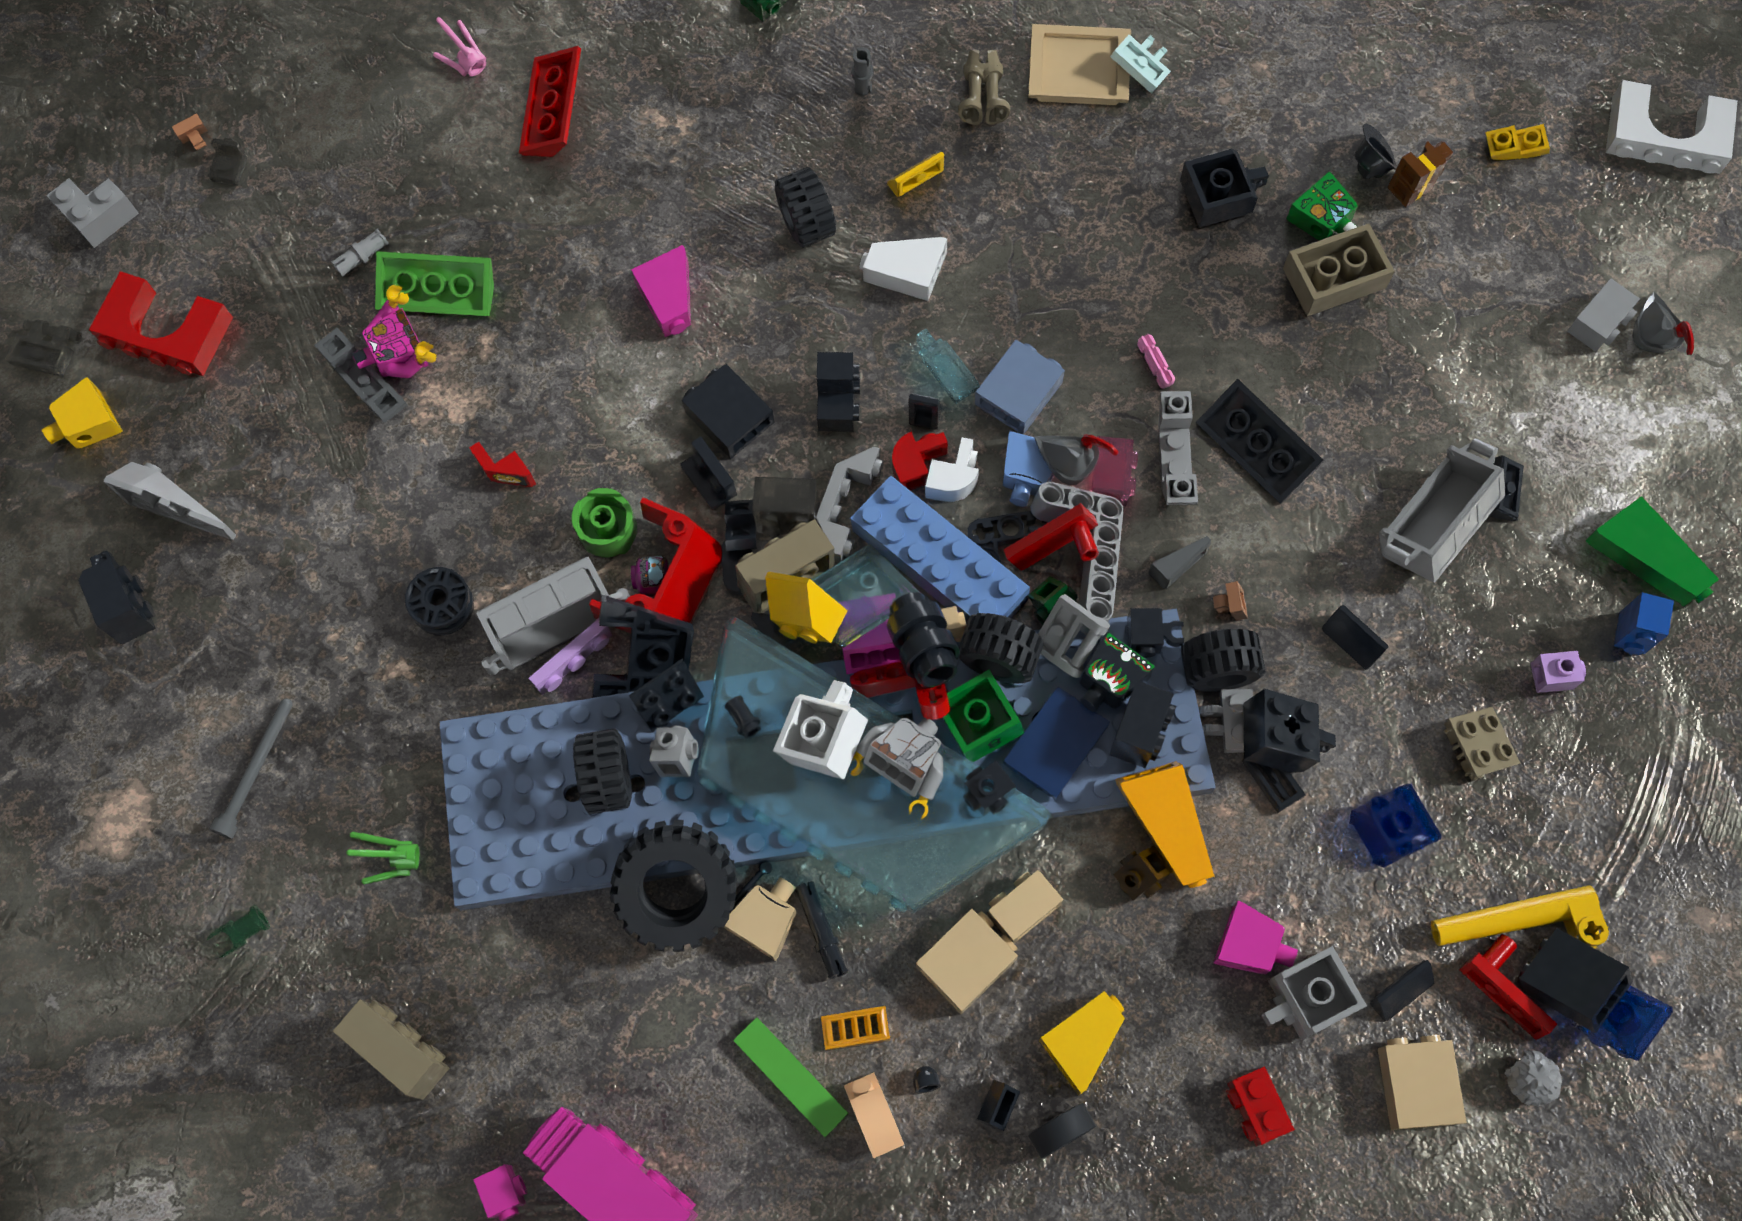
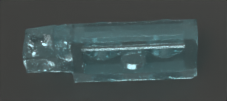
M927 329L917 334L916 342L922 349L919 351V355L923 363L955 404L977 391L980 387L979 382L946 340L943 341L940 338L936 341Z

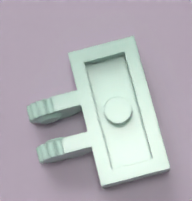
M1128 35L1110 57L1152 94L1171 72L1160 62V59L1168 50L1162 47L1153 56L1147 51L1155 40L1151 35L1142 45L1131 35Z

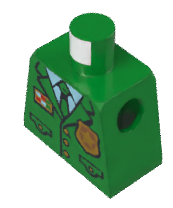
M1328 172L1291 205L1286 219L1320 241L1337 233L1340 234L1357 228L1351 220L1358 206L1335 176Z

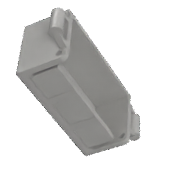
M1476 438L1460 449L1451 445L1447 449V457L1432 475L1427 478L1409 503L1403 507L1388 528H1382L1379 532L1382 557L1435 583L1505 496L1504 469L1494 465L1498 448ZM1471 449L1481 455L1488 457L1489 459L1485 460L1468 451Z
M589 556L477 611L476 614L496 652L490 657L483 658L482 666L489 675H496L500 670L506 668L511 671L577 637L597 619L593 617L589 605L591 599L601 602V595H606L625 602L630 595L624 588L609 595ZM498 660H501V661H502L501 663L496 664V661H498Z

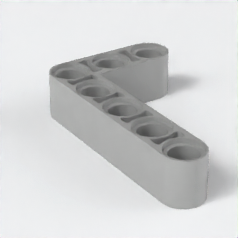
M1045 482L1039 487L1030 506L1033 516L1037 519L1050 522L1080 503L1096 518L1098 526L1091 529L1090 532L1099 555L1095 559L1084 561L1079 605L1093 615L1109 622L1114 611L1123 506L1119 500L1111 496L1055 482ZM1082 625L1080 629L1085 635L1090 630L1085 625Z

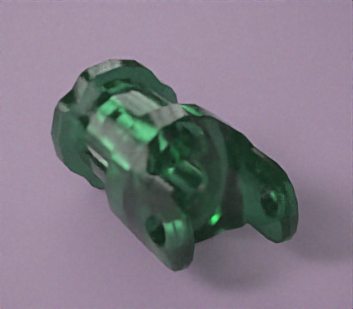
M252 905L248 913L236 921L229 920L207 937V940H209L219 932H224L231 939L233 947L220 955L219 958L226 957L247 944V939L259 931L270 929L267 917L257 905Z

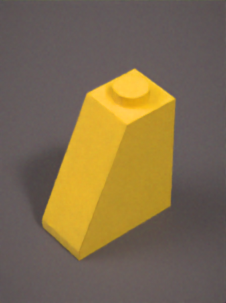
M1105 991L1039 1040L1078 1096L1087 1090L1125 1019L1121 1014L1125 1010L1120 1001L1113 994L1109 997Z

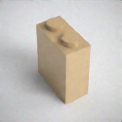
M973 909L964 915L916 962V968L960 1014L970 1007L1018 957L1014 952L1017 949L1016 945L1006 935L1003 934L1000 937L992 929L994 923L984 912L980 911L977 914Z
M1440 1035L1420 1037L1421 1043L1408 1044L1407 1038L1388 1039L1386 1046L1378 1048L1391 1130L1467 1123L1452 1040L1441 1041Z

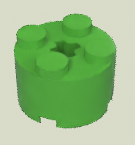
M609 488L591 490L581 501L578 500L573 508L572 525L582 546L588 553L599 557H614L619 554H625L630 550L637 535V521L629 502L619 492Z

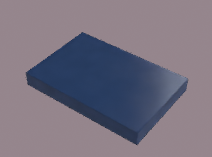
M1057 687L1004 759L1003 764L1056 800L1108 728L1110 721L1098 713L1088 710L1075 697Z

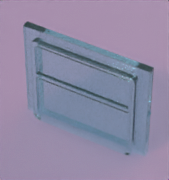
M871 544L863 547L812 580L848 610L834 636L836 643L843 648L889 619L890 606L897 598L912 592L920 593Z

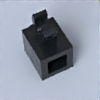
M1130 608L1127 616L1128 647L1143 658L1160 654L1164 640L1172 647H1180L1184 644V638L1174 637L1171 631L1182 630L1184 622L1172 621L1170 623H1163L1162 608Z

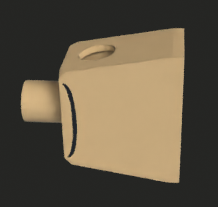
M779 877L770 892L756 885L730 913L729 920L724 928L776 961L797 914L795 908L786 903L796 887Z

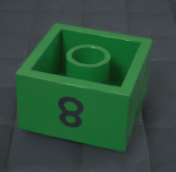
M990 670L983 672L947 693L950 712L942 717L969 765L1024 734L1021 721Z

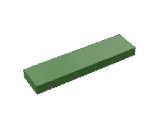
M757 1017L733 1040L825 1138L849 1114Z

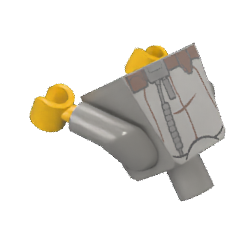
M902 718L897 723L890 722L872 727L857 746L856 753L852 761H857V766L850 774L857 776L862 772L863 764L861 761L865 757L863 763L913 797L917 793L920 794L918 800L910 804L909 815L912 812V808L920 804L925 809L920 819L923 820L928 814V800H933L943 779V757L938 753L941 742L934 736L938 731L937 725L931 719L923 718L917 725L908 718Z

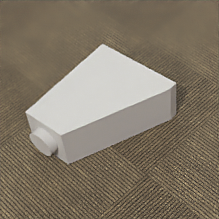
M935 237L872 243L869 253L864 252L860 262V269L863 270V281L928 301L947 254V238Z

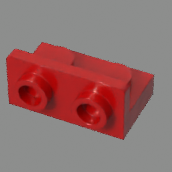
M1265 1066L1227 1083L1229 1086V1090L1226 1091L1227 1097L1234 1110L1238 1108L1244 1119V1122H1241V1127L1249 1142L1254 1141L1256 1146H1260L1295 1130Z

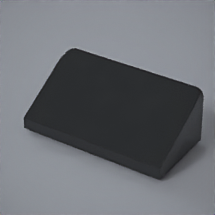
M1501 455L1495 457L1494 465L1504 469L1505 496L1488 517L1518 521L1524 466Z
M1341 605L1322 626V631L1366 670L1389 648L1387 643L1345 605Z
M1428 960L1417 963L1370 1000V1005L1382 1020L1388 1021L1433 986L1434 976L1431 963Z

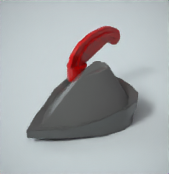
M1654 291L1644 304L1634 324L1632 334L1634 343L1639 349L1661 353L1679 348L1685 340L1687 344L1686 353L1687 355H1692L1694 351V337L1690 324L1687 321L1680 322Z
M1085 434L1082 438L1077 436L1034 437L1038 449L1051 472L1062 483L1068 485H1077L1092 473L1099 459L1100 452L1098 447L1108 450L1115 456L1119 453L1109 442Z

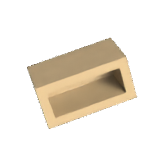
M1039 870L1032 875L1027 871L1013 883L1016 886L1013 891L1008 895L1003 891L989 902L992 908L988 910L987 916L1001 933L1006 935L1013 943L1021 939L1060 907L1063 902V898Z

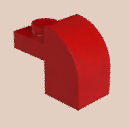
M909 432L902 436L894 446L892 453L893 476L910 491L926 485L929 473L924 462L948 453V441L944 432L926 434L919 441H915L912 432Z

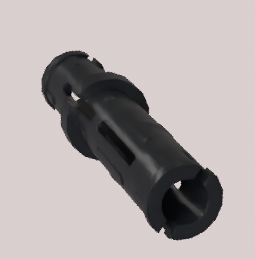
M810 881L807 883L808 886L803 883L795 888V892L799 897L816 945L814 949L816 953L821 955L829 980L835 979L836 975L841 977L848 973V969L838 948L840 941L838 937L833 935L816 891L815 883Z

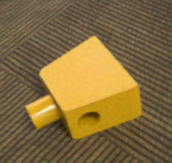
M88 377L81 380L50 404L49 409L56 421L41 429L50 444H54L65 437L76 448L86 447L123 432L101 391Z

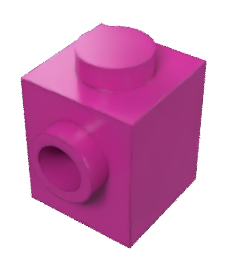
M504 1164L473 1179L488 1218L499 1217L500 1221L507 1220L519 1214L518 1207L526 1204L523 1196L527 1194L525 1183L520 1175H515L512 1165Z

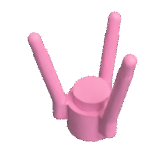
M437 17L436 21L460 48V51L457 54L458 63L437 52H434L433 56L456 69L463 77L467 74L470 76L480 74L486 66V57L480 52L462 21L458 20L457 25L471 48L466 47L440 17Z

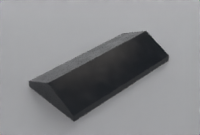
M1238 378L1196 421L1207 434L1280 504L1303 486L1325 461Z

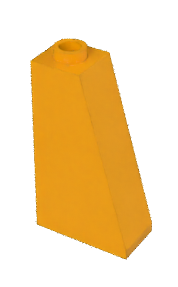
M1175 761L1115 779L1119 790L1161 856L1174 871L1172 873L1183 886L1188 885L1189 888L1199 887L1207 883L1206 879L1215 877L1185 771L1181 763Z

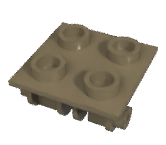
M1493 707L1447 719L1448 722L1444 723L1446 728L1444 733L1447 735L1451 745L1457 744L1452 747L1453 751L1461 749L1463 752L1456 756L1457 760L1466 758L1460 763L1465 776L1470 777L1472 782L1484 777L1483 775L1521 764Z

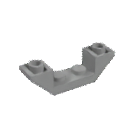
M1163 391L1160 393L1158 441L1161 489L1166 505L1198 504L1196 474H1192L1189 431L1193 419L1191 391Z
M871 447L835 465L816 516L818 525L835 548L834 561L841 566L845 556H851L855 540L851 539V529L849 527L836 524L842 509L839 503L842 496L846 497L848 495L851 480L871 486L874 476L879 477L883 467V460L880 459V450L877 447Z

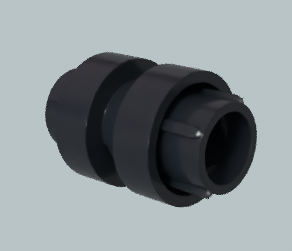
M918 592L908 593L897 598L890 606V618L887 621L886 627L894 646L900 649L899 658L906 674L911 678H916L917 682L925 687H935L948 682L957 673V659L959 658L960 650L952 632L946 629L947 621L939 604Z

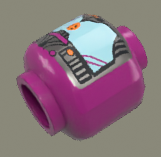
M665 556L638 558L636 565L631 566L633 589H638L640 594L646 596L656 595L670 566Z

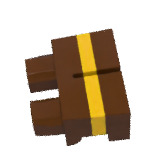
M1427 141L1419 157L1416 158L1412 152H1409L1401 158L1387 188L1406 208L1433 189L1438 177L1445 170V164L1452 157L1453 151L1443 141L1435 146H1432Z

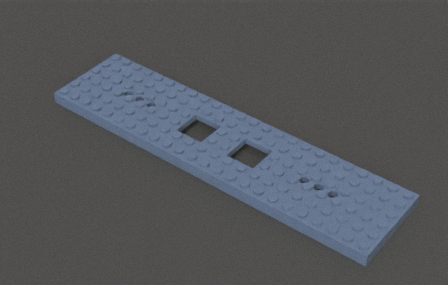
M1177 609L1162 611L1163 623L1179 621ZM1127 616L1111 618L1108 622L1110 627L1107 632L1128 646ZM1080 630L1065 654L1070 659L1074 657L1086 637ZM1181 630L1171 631L1174 637L1183 638ZM1102 635L1083 664L1084 670L1079 678L1068 675L1043 655H1040L1030 682L1013 684L997 681L1021 721L1024 732L1031 724L1033 717L1039 713L1057 687H1060L1080 701L1088 691L1080 684V680L1103 637ZM1164 640L1160 654L1144 658L1155 666L1146 684L1173 693L1171 704L1176 706L1166 732L1160 731L1161 734L1166 735L1160 753L1155 761L1149 760L1146 768L1109 755L1130 697L1116 709L1103 702L1095 711L1110 721V725L1056 800L1003 764L1004 759L1021 736L969 765L942 718L934 719L932 721L938 727V731L934 736L941 742L938 753L943 757V779L933 800H928V814L923 820L920 819L925 809L920 804L915 805L909 815L910 804L918 800L920 794L917 793L913 797L883 776L859 780V775L852 776L850 774L857 766V762L854 760L851 761L844 780L793 765L797 790L734 799L727 741L747 738L738 734V726L725 709V704L736 696H742L753 716L760 719L759 725L761 730L750 738L779 734L794 699L798 695L803 694L822 699L823 696H826L834 680L844 682L851 687L850 677L854 673L846 674L844 660L696 682L704 697L660 727L670 728L675 725L687 727L693 738L698 742L699 753L698 757L694 759L690 777H660L649 760L650 744L655 739L657 730L651 732L644 719L637 712L636 706L629 697L633 692L439 721L454 906L461 911L609 888L612 886L610 882L619 853H622L627 841L630 838L635 839L638 831L645 827H648L649 830L653 829L656 822L664 820L666 825H673L674 820H684L683 826L692 827L694 822L702 825L704 833L708 834V832L712 831L718 836V843L727 846L730 851L729 858L734 860L735 868L756 865L765 861H782L1128 807L1130 805L1119 790L1115 779L1175 761L1183 765L1191 796L1211 794L1216 788L1195 690L1186 683L1181 646L1172 647ZM958 658L957 673L951 680L945 683L947 693L980 674L970 669ZM916 687L863 699L855 697L852 691L849 701L850 707L855 708L868 720L912 713L913 722L918 725L924 718L921 713ZM616 728L624 742L630 779L641 777L645 780V786L639 792H632L629 808L589 815L583 807L581 799L576 802L566 800L568 789L577 787L573 760L574 740L578 734ZM994 761H997L1016 785L1015 794L1007 799L1009 804L1000 812L993 815L990 811L983 816L979 810L973 812L963 798V795L966 794L964 792V783L967 782L965 778L977 767L981 766L985 769ZM668 860L655 864L648 869L643 882L698 874L699 872L685 862Z

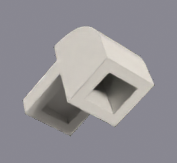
M961 438L956 464L937 460L931 461L925 486V498L943 502H955L966 498L973 492L979 475V469L975 468L978 451H973V439Z

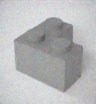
M70 178L46 195L93 248L139 214L128 198L109 178L87 195Z

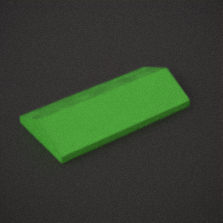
M376 251L375 309L380 310L386 300H388L386 296L387 289L391 285H397L402 287V293L409 296L408 303L405 305L398 304L399 309L402 308L403 311L490 316L494 291L491 258Z

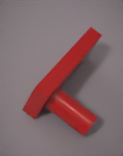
M1080 503L1005 548V556L1008 561L1023 571L1074 540L1083 561L1093 560L1099 555V551L1090 530L1098 526L1095 516Z
M1501 934L1483 956L1480 953L1467 960L1459 971L1535 1040H1538L1550 1034L1557 1026V1023L1498 970L1517 948L1513 939Z

